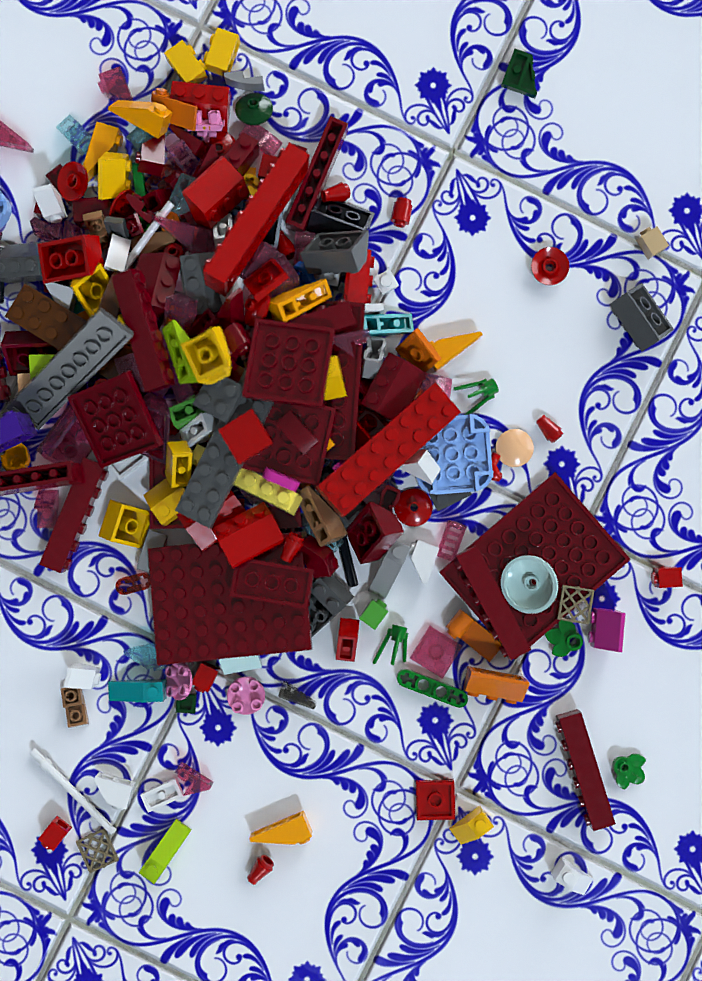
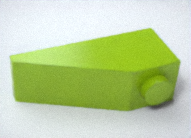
M172 320L162 328L179 383H198L180 345L191 339L177 321Z
M175 819L141 867L139 874L155 884L192 829L178 819Z

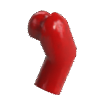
M492 452V470L494 472L491 480L498 482L502 479V473L497 467L501 456Z

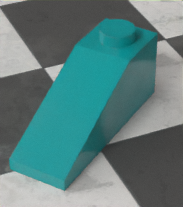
M412 313L365 315L363 338L407 334L414 331Z
M166 679L108 681L109 701L163 702L167 698Z

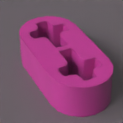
M265 467L262 474L264 479L294 492L297 491L300 482L268 467Z

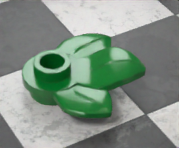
M559 621L558 628L550 629L545 634L546 639L555 645L552 654L558 657H564L570 651H577L583 645L582 636L576 632L575 625L570 621ZM571 638L576 639V643L573 645L570 644Z
M631 754L627 758L624 756L615 758L612 767L616 773L617 785L625 790L630 783H643L645 774L641 767L646 762V759L639 754Z

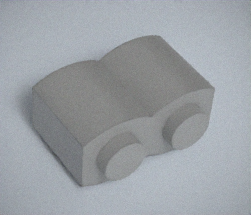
M376 336L368 338L361 370L363 378L374 380L384 359L385 338Z

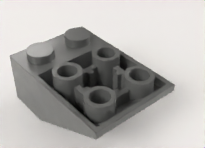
M333 574L330 577H319L312 583L309 601L311 637L321 630L354 598L352 593Z

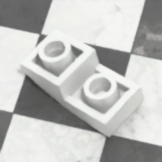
M112 234L104 269L118 273L124 271L131 240Z

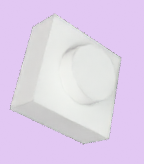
M390 269L373 278L382 296L399 287Z

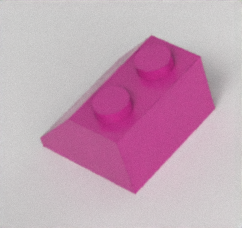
M593 608V612L590 615L592 628L588 633V643H590V646L597 649L622 652L626 613L613 609Z

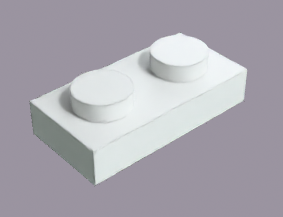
M176 777L141 793L140 796L149 813L182 798L184 793Z

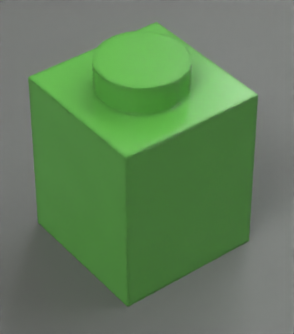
M372 599L359 616V619L375 630L389 612L386 609L387 604L380 599H377V601Z

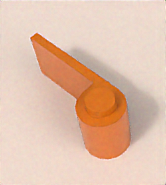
M156 88V91H152L151 102L162 104L173 112L170 124L192 131L196 130V106L171 99L167 89Z
M461 609L446 625L448 628L447 633L451 637L462 639L488 662L498 653L501 646L498 640H494L491 633Z

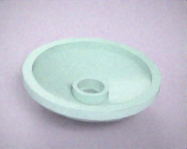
M524 555L513 559L506 565L501 576V589L505 599L513 608L523 613L534 614L544 611L554 602L558 592V581L554 570L546 561L536 556ZM531 579L536 581V585L532 584Z

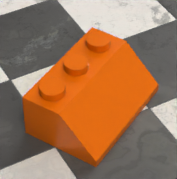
M467 666L463 689L469 696L479 697V694L486 695V698L497 701L498 698H502L507 703L516 704L517 701L523 702L530 682L523 676Z

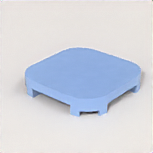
M475 414L458 415L419 449H427L441 468L432 485L415 477L417 485L422 491L434 495L464 493L482 490L489 485L494 472L492 470L490 428L482 418Z

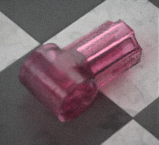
M296 230L293 266L297 262H303L300 253L316 236V233Z

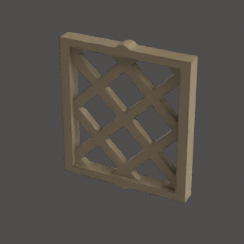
M562 585L557 619L589 625L594 590ZM572 588L576 591L570 595L566 589ZM585 590L589 594L583 597L580 591ZM565 592L568 597L563 600ZM578 593L581 599L575 602L572 597ZM590 596V600H589V604H588L585 599ZM570 599L573 605L568 608L565 602ZM582 601L587 606L583 610H581L578 606V604H580ZM563 605L566 610L561 613ZM574 607L579 611L575 616L570 612ZM588 610L587 617L583 613ZM568 612L572 618L565 619L562 616ZM582 615L585 620L578 621L576 618Z
M104 828L76 841L89 874L119 861L108 832ZM102 833L101 839L94 838V835ZM104 836L108 842L103 841ZM90 839L88 845L82 843L83 840ZM93 840L99 842L97 849L91 847ZM101 844L108 846L106 852L99 850ZM82 846L87 848L85 853L83 851ZM110 848L113 855L108 853ZM89 849L96 851L94 857L87 855ZM98 853L104 855L102 861L96 859ZM107 856L113 858L112 861L105 862ZM94 862L101 864L99 867L92 868Z

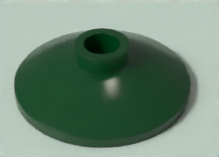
M249 93L237 101L235 113L237 118L247 125H260L268 121L272 116L273 105L271 100L265 95Z

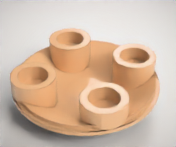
M510 429L499 436L495 449L496 454L501 456L500 461L509 467H519L531 459L534 445L531 437L526 432L519 429Z

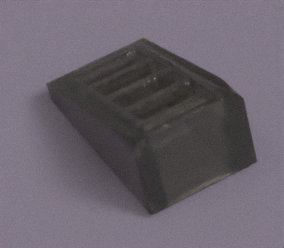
M283 681L278 695L279 698L315 709L317 703L315 700L289 682Z

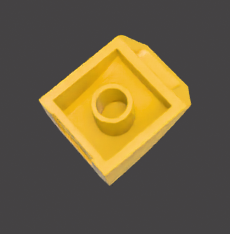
M220 326L210 328L196 338L180 344L198 383L212 385L230 376L231 360Z

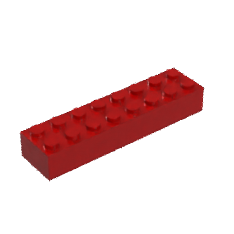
M290 142L286 148L283 147L277 156L278 160L275 164L272 163L267 170L268 175L265 179L259 181L256 193L249 196L246 208L237 214L235 218L236 223L233 227L230 226L227 229L222 244H217L213 252L214 256L211 260L208 259L203 266L205 285L224 297L227 296L308 173L310 155Z
M436 382L433 383L315 488L340 517L346 516L459 415L461 411Z

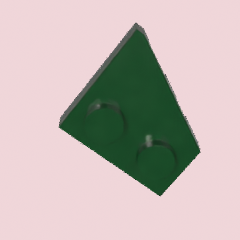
M514 49L501 87L534 99L536 98L537 90L535 87L532 54Z

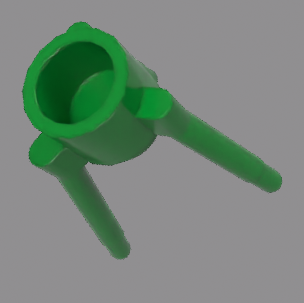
M493 378L453 388L454 391L479 386V390L468 394L467 397L471 398L482 394L483 397L487 396L464 415L472 414L487 401L495 398L494 394L498 393L499 389Z
M392 624V629L388 628L387 635L373 660V664L377 663L390 636H392L391 640L395 641L391 665L395 663L399 642L402 643V640L403 662H406L407 638L409 634L406 633V627Z

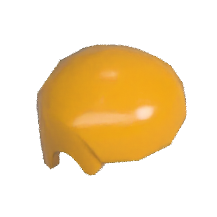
M22 443L6 450L0 456L2 467L6 471L27 468L31 462L30 453Z

